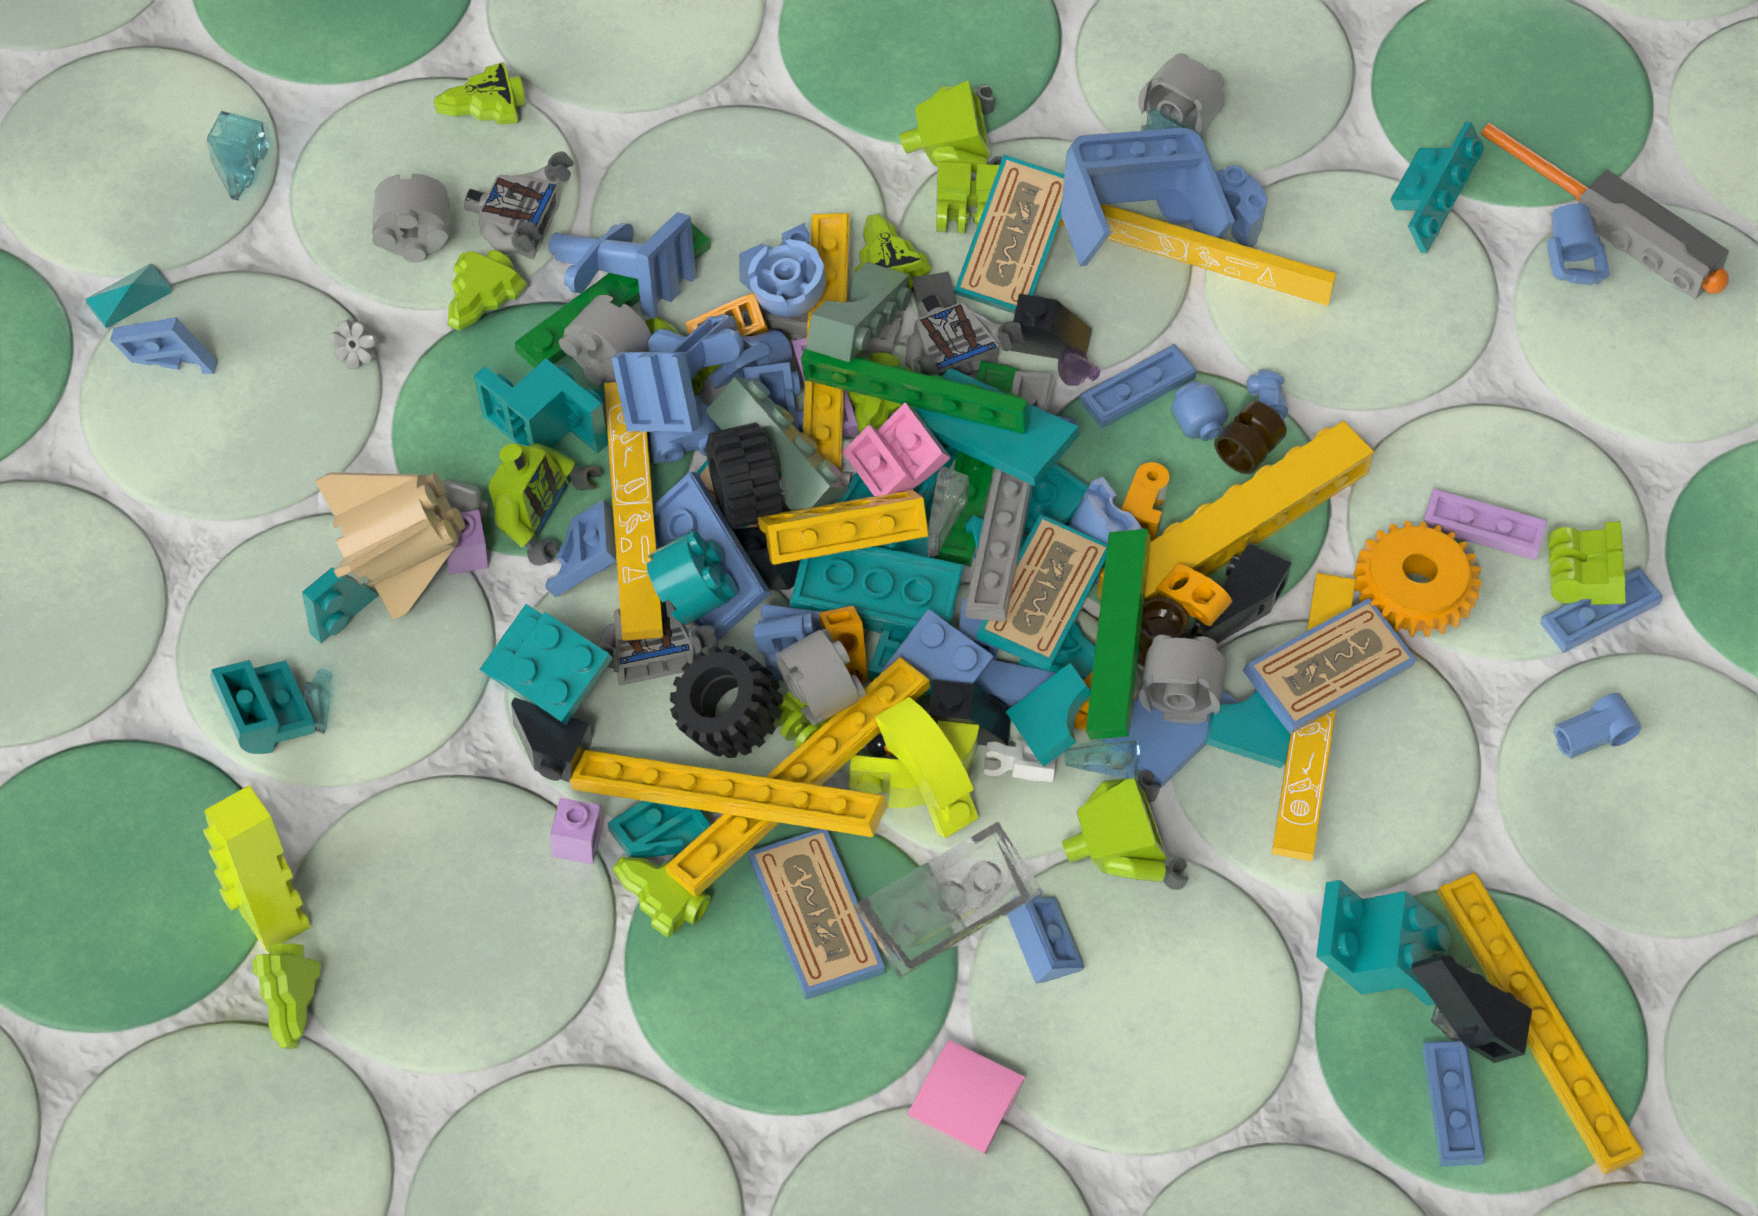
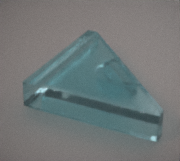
M1136 740L1071 748L1063 752L1067 767L1126 779L1135 778L1141 755L1139 743Z

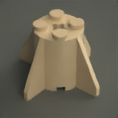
M330 472L317 478L315 482L335 516L333 521L334 528L341 525L343 537L336 539L344 558L334 570L336 576L339 578L351 571L358 579L366 576L369 579L366 585H374L393 620L407 614L458 544V532L465 529L461 513L457 508H451L445 497L446 489L442 479L437 473L427 476L424 473L417 475Z

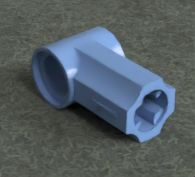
M1612 693L1598 700L1589 711L1556 724L1553 732L1556 737L1557 746L1562 754L1572 759L1607 743L1612 747L1623 745L1640 733L1642 725L1620 693Z

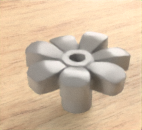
M349 319L344 320L338 324L339 331L330 334L329 343L339 346L334 351L335 357L339 361L347 358L346 362L349 368H359L362 362L368 364L374 359L375 353L370 348L378 344L377 336L367 332V324L363 321H357L352 324Z

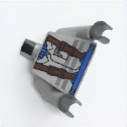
M559 151L550 157L547 166L535 172L513 176L501 174L495 178L489 193L470 188L465 197L464 209L479 214L480 234L496 251L504 255L516 252L534 260L559 207L558 184L556 181L558 179L562 182L569 180L571 172L567 168L573 166L574 162L565 152Z
M931 295L921 300L918 304V309L923 317L915 321L914 332L908 337L905 365L912 372L928 376L938 375L942 377L949 368L971 376L978 373L980 361L996 364L999 345H1002L1004 351H1009L1012 349L1011 342L1019 341L1023 343L1022 329L1017 322H1007L1003 325L995 323L978 312H972L964 303H957L944 308L938 296Z
M660 600L663 638L623 641L620 608L614 611V623L604 628L597 646L613 657L607 668H612L614 672H617L618 683L621 686L685 672L681 668L686 662L690 665L694 662L692 646H694L696 654L702 652V648L707 646L719 647L714 627L709 625L699 626L695 621L689 625H684L671 614V612L675 611L671 602L667 600L662 603Z

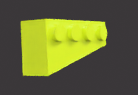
M248 785L204 810L208 827L203 829L212 847L209 849V854L217 867L214 869V873L222 886L219 892L231 911L236 908L239 910L266 952H269V946L282 944L310 928L307 916L299 908L303 904L296 889L294 890L290 881L293 876L290 867L282 855L284 851L272 817L251 786Z

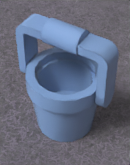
M1573 203L1555 209L1551 213L1553 237L1548 240V252L1553 276L1558 280L1569 281L1575 284L1592 285L1601 283L1609 277L1610 272L1605 246L1601 243L1600 236L1596 233L1588 206L1581 203ZM1593 257L1596 272L1577 268L1566 269L1564 262L1583 261Z
M771 330L753 336H744V346L741 355L733 362L723 363L708 376V379L714 389H718L729 384L734 377L743 378V368L791 362L792 349L788 339L778 330Z

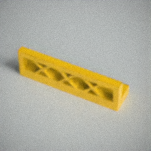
M913 490L758 517L759 529L766 534L769 559L773 565L928 537L924 499Z

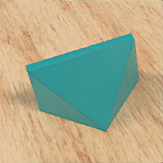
M150 263L91 295L85 301L103 326L108 328L172 293L170 286Z

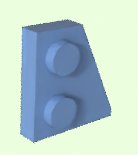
M177 317L114 327L110 341L131 363L155 364L164 368L179 370L181 362L198 364L203 374H214L218 362Z
M604 499L572 518L566 532V540L561 545L556 557L562 564L558 576L548 578L546 582V589L554 597L561 595L597 572L606 570L612 563L617 561L613 508Z
M928 609L884 666L882 672L901 657L930 680V685H932L933 680L975 685L994 660V656Z

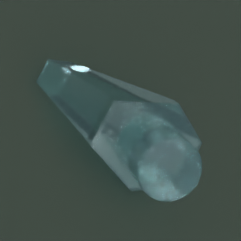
M317 669L312 682H306L302 691L306 705L315 722V730L325 734L330 696L332 694L327 690L332 674L325 669Z

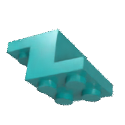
M545 358L515 386L505 375L501 373L496 375L486 366L474 375L482 416L514 443L524 446L538 443L553 447L565 435L572 432L597 454L608 445L607 423L604 419L602 399L594 390L590 388L585 390L576 383L573 375L565 367H556Z
M525 604L479 670L522 700L533 703L567 725L613 657L547 612L541 614L528 604Z
M1341 880L1326 882L1316 957L1361 995L1405 987L1426 1006L1436 1005L1411 970L1412 963L1431 958V956L1436 954L1447 955L1451 944L1450 929L1407 891L1362 899Z

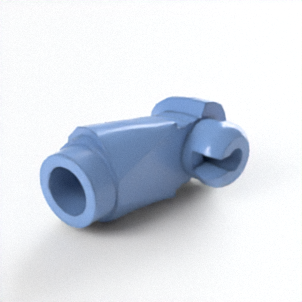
M1268 369L1259 370L1258 375H1250L1247 379V388L1250 394L1253 396L1259 395V402L1274 409L1284 421L1288 414L1286 400L1281 387L1285 382L1284 378L1277 372Z

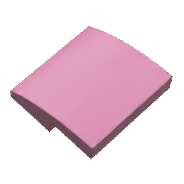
M904 403L879 429L869 424L842 451L874 496L912 490L929 478L951 458L916 410L907 403Z
M948 1040L907 1115L987 1154L1004 1117L1008 1116L1026 1077Z

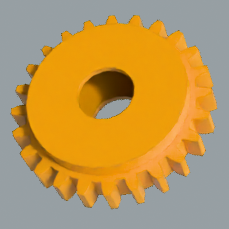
M1405 521L1404 528L1398 529L1393 523L1389 526L1388 534L1378 530L1375 540L1367 539L1364 550H1360L1354 571V577H1356L1354 589L1361 592L1359 603L1370 598L1371 606H1376L1381 612V616L1388 623L1394 625L1393 630L1396 633L1404 629L1408 630L1410 637H1414L1416 631H1423L1425 637H1430L1433 629H1437L1441 634H1445L1448 623L1457 628L1461 617L1467 619L1470 616L1472 607L1476 606L1482 581L1479 580L1481 568L1474 566L1475 553L1465 554L1467 543L1464 541L1458 544L1454 540V532L1446 535L1441 532L1440 525L1432 529L1428 528L1424 521H1421L1419 526H1412L1410 521ZM1406 575H1420L1425 577L1429 582L1416 583L1410 580Z

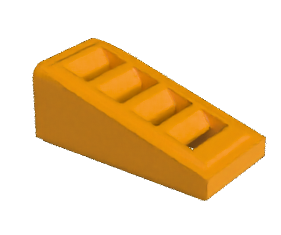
M753 293L685 322L688 334H691L707 318L726 314L728 316L734 315L739 329L738 332L742 337L769 331L761 306ZM746 310L749 311L753 323L747 327L741 312Z

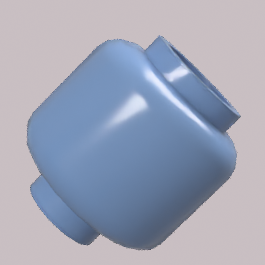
M1194 381L1183 386L1175 393V400L1171 405V411L1186 437L1191 439L1201 438L1203 441H1208L1217 437L1223 431L1221 426L1228 418V411L1214 386Z

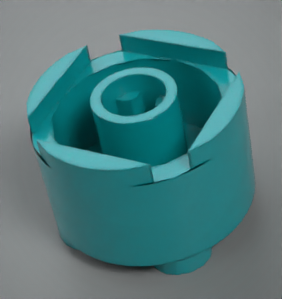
M689 531L648 555V558L653 560L647 563V571L657 595L662 603L670 599L676 608L671 614L684 625L691 624L728 603L732 597L738 595V589L730 575L723 573L724 569L720 562L724 560L721 548L713 539L706 542L697 531Z

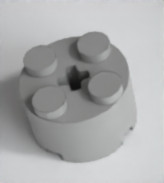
M1177 54L1168 60L1140 91L1138 98L1140 111L1142 114L1146 111L1151 121L1148 125L1152 130L1188 128L1200 135L1223 109L1225 101L1222 89L1224 79L1219 72L1209 70L1206 66L1190 59L1185 54Z
M400 174L384 179L375 189L372 227L373 243L391 253L403 256L409 262H421L426 258V255L442 248L449 237L450 202L445 186L438 180L423 174H412V179L400 180Z
M608 295L595 297L566 327L564 336L559 340L561 349L574 358L583 368L585 378L596 386H600L603 382H616L611 357L619 352H650L647 341L651 337V333L646 323L625 303L620 308L610 303L614 298Z
M827 629L817 630L775 654L778 658L776 660L777 666L794 699L797 697L802 704L806 703L808 705L801 709V711L814 726L859 702V699L866 696L856 675L850 676L845 666L850 662L845 648L839 640L834 642Z
M1167 635L1156 636L1146 654L1139 691V700L1142 706L1149 712L1154 707L1163 712L1162 719L1181 724L1202 723L1207 721L1208 714L1214 712L1216 715L1220 710L1227 671L1226 659L1217 650V643L1208 637H1197L1193 640L1172 638Z

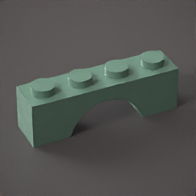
M866 262L853 274L849 302L825 301L811 314L806 349L850 362L860 351H865L869 342L874 337L878 338L882 330L888 324H892L895 317L901 311L907 309L911 298V290L907 288L909 274Z
M734 377L706 409V413L721 430L753 422L759 424L767 438L776 447L780 456L782 500L791 511L837 503L849 490L840 479L842 476L840 470L828 460H823L816 452L817 444L808 435L799 432L792 424L794 421L792 415L783 407L774 404L768 397L770 395L769 389L762 382L755 378L749 380Z

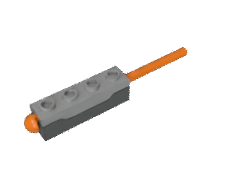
M1488 123L1482 130V136L1573 195L1579 203L1588 206L1598 235L1609 241L1616 249L1624 251L1636 259L1646 269L1655 272L1670 282L1677 290L1686 293L1696 300L1703 291L1709 294H1718L1728 286L1729 276L1723 268L1729 253L1728 249L1608 169L1588 188L1493 124Z

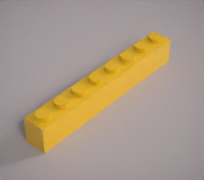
M1343 420L1332 428H1323L1312 441L1304 446L1293 447L1282 460L1274 465L1268 464L1263 466L1255 473L1252 479L1244 484L1238 483L1233 485L1225 492L1223 497L1214 503L1201 505L1194 512L1193 516L1182 523L1175 522L1171 524L1160 537L1150 542L1144 602L1152 598H1163L1156 587L1179 562L1208 577L1228 564L1235 554L1242 555L1248 543L1254 546L1258 545L1366 476L1370 471L1374 451ZM1105 568L1101 571L1099 576L1097 596L1100 598V600L1102 596ZM1184 578L1178 580L1172 590L1182 588L1187 581Z

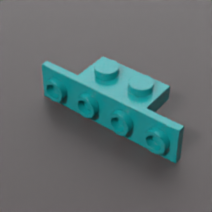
M1465 122L1451 148H1419L1390 199L1395 210L1416 211L1408 228L1420 253H1427L1449 212L1453 209L1461 190L1467 183L1478 159L1482 156L1484 150L1483 143L1478 137L1472 122Z

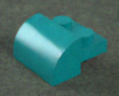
M247 660L211 669L210 680L237 741L244 751L251 754L272 753L277 742L314 733L315 722L286 660L253 668L251 661Z

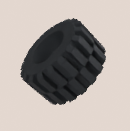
M753 422L709 433L706 442V454L711 481L719 509L732 530L758 524V517L781 513L782 492L778 471L767 436L759 424Z
M725 645L723 650L717 646L709 648L707 655L699 652L694 656L695 661L691 665L686 662L681 668L685 672L681 678L676 676L673 683L677 689L676 692L670 693V702L675 705L670 711L672 717L677 720L675 725L688 738L715 756L721 757L724 755L727 758H736L738 752L744 756L752 753V746L756 745L760 748L766 743L763 738L767 733L771 735L774 733L776 727L773 723L775 719H781L782 710L777 707L783 703V695L777 691L780 688L779 682L768 669L741 649L737 650L733 646ZM738 687L736 700L730 709L722 715L715 717L717 704L723 695L731 689Z

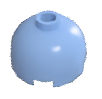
M788 239L785 240L786 245L776 246L768 250L767 246L762 248L752 259L748 269L750 288L760 306L771 314L784 318L802 316L811 311L820 302L826 288L825 267L816 248L804 241Z

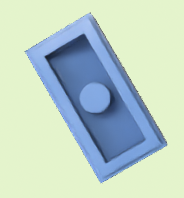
M1022 897L1008 911V919L1035 983L1048 982L1080 972L1085 968L1055 897Z

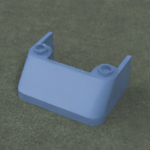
M1171 128L1083 135L1077 137L1067 150L1061 216L1080 266L1088 265L1111 234L1100 206L1101 204L1156 200L1160 212L1169 221L1178 224L1191 223L1194 231L1221 239L1234 224L1235 220L1202 138L1191 129Z

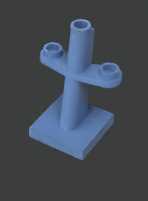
M677 212L644 244L632 242L634 230L632 225L627 223L613 225L600 238L566 235L558 232L551 236L548 243L549 253L555 255L556 261L574 264L568 267L564 276V284L571 292H584L598 270L638 279L642 315L654 319L659 315L658 302L661 299L672 302L680 294L679 282L682 279L692 282L696 278L691 217Z
M721 314L717 317H709L687 337L675 334L670 330L659 329L649 338L648 348L650 352H619L611 357L627 431L693 432L700 427L691 383L692 378L702 367L735 361L743 351V337L735 330V323L730 316Z

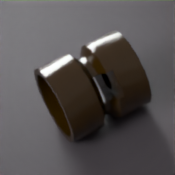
M1251 401L1234 418V422H1231L1215 439V450L1228 467L1242 474H1251L1267 458V454L1273 451L1285 438L1287 433L1286 425L1274 409L1264 403Z
M1164 597L1152 598L1144 602L1137 661L1143 667L1147 651L1156 636L1167 635L1172 638H1185L1188 624L1187 614L1183 607L1174 600Z

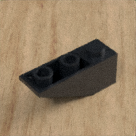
M1248 543L1241 556L1235 554L1231 559L1225 574L1228 576V579L1224 586L1218 583L1231 597L1232 603L1211 626L1205 625L1196 619L1191 635L1195 636V638L1208 637L1218 644L1268 615L1287 585L1291 562Z
M1436 954L1431 956V958L1412 963L1411 970L1466 1047L1493 1063L1525 1055L1532 1013L1530 1007L1518 1001L1513 994L1502 991L1487 982L1486 978L1482 975L1473 973L1459 965L1451 956Z

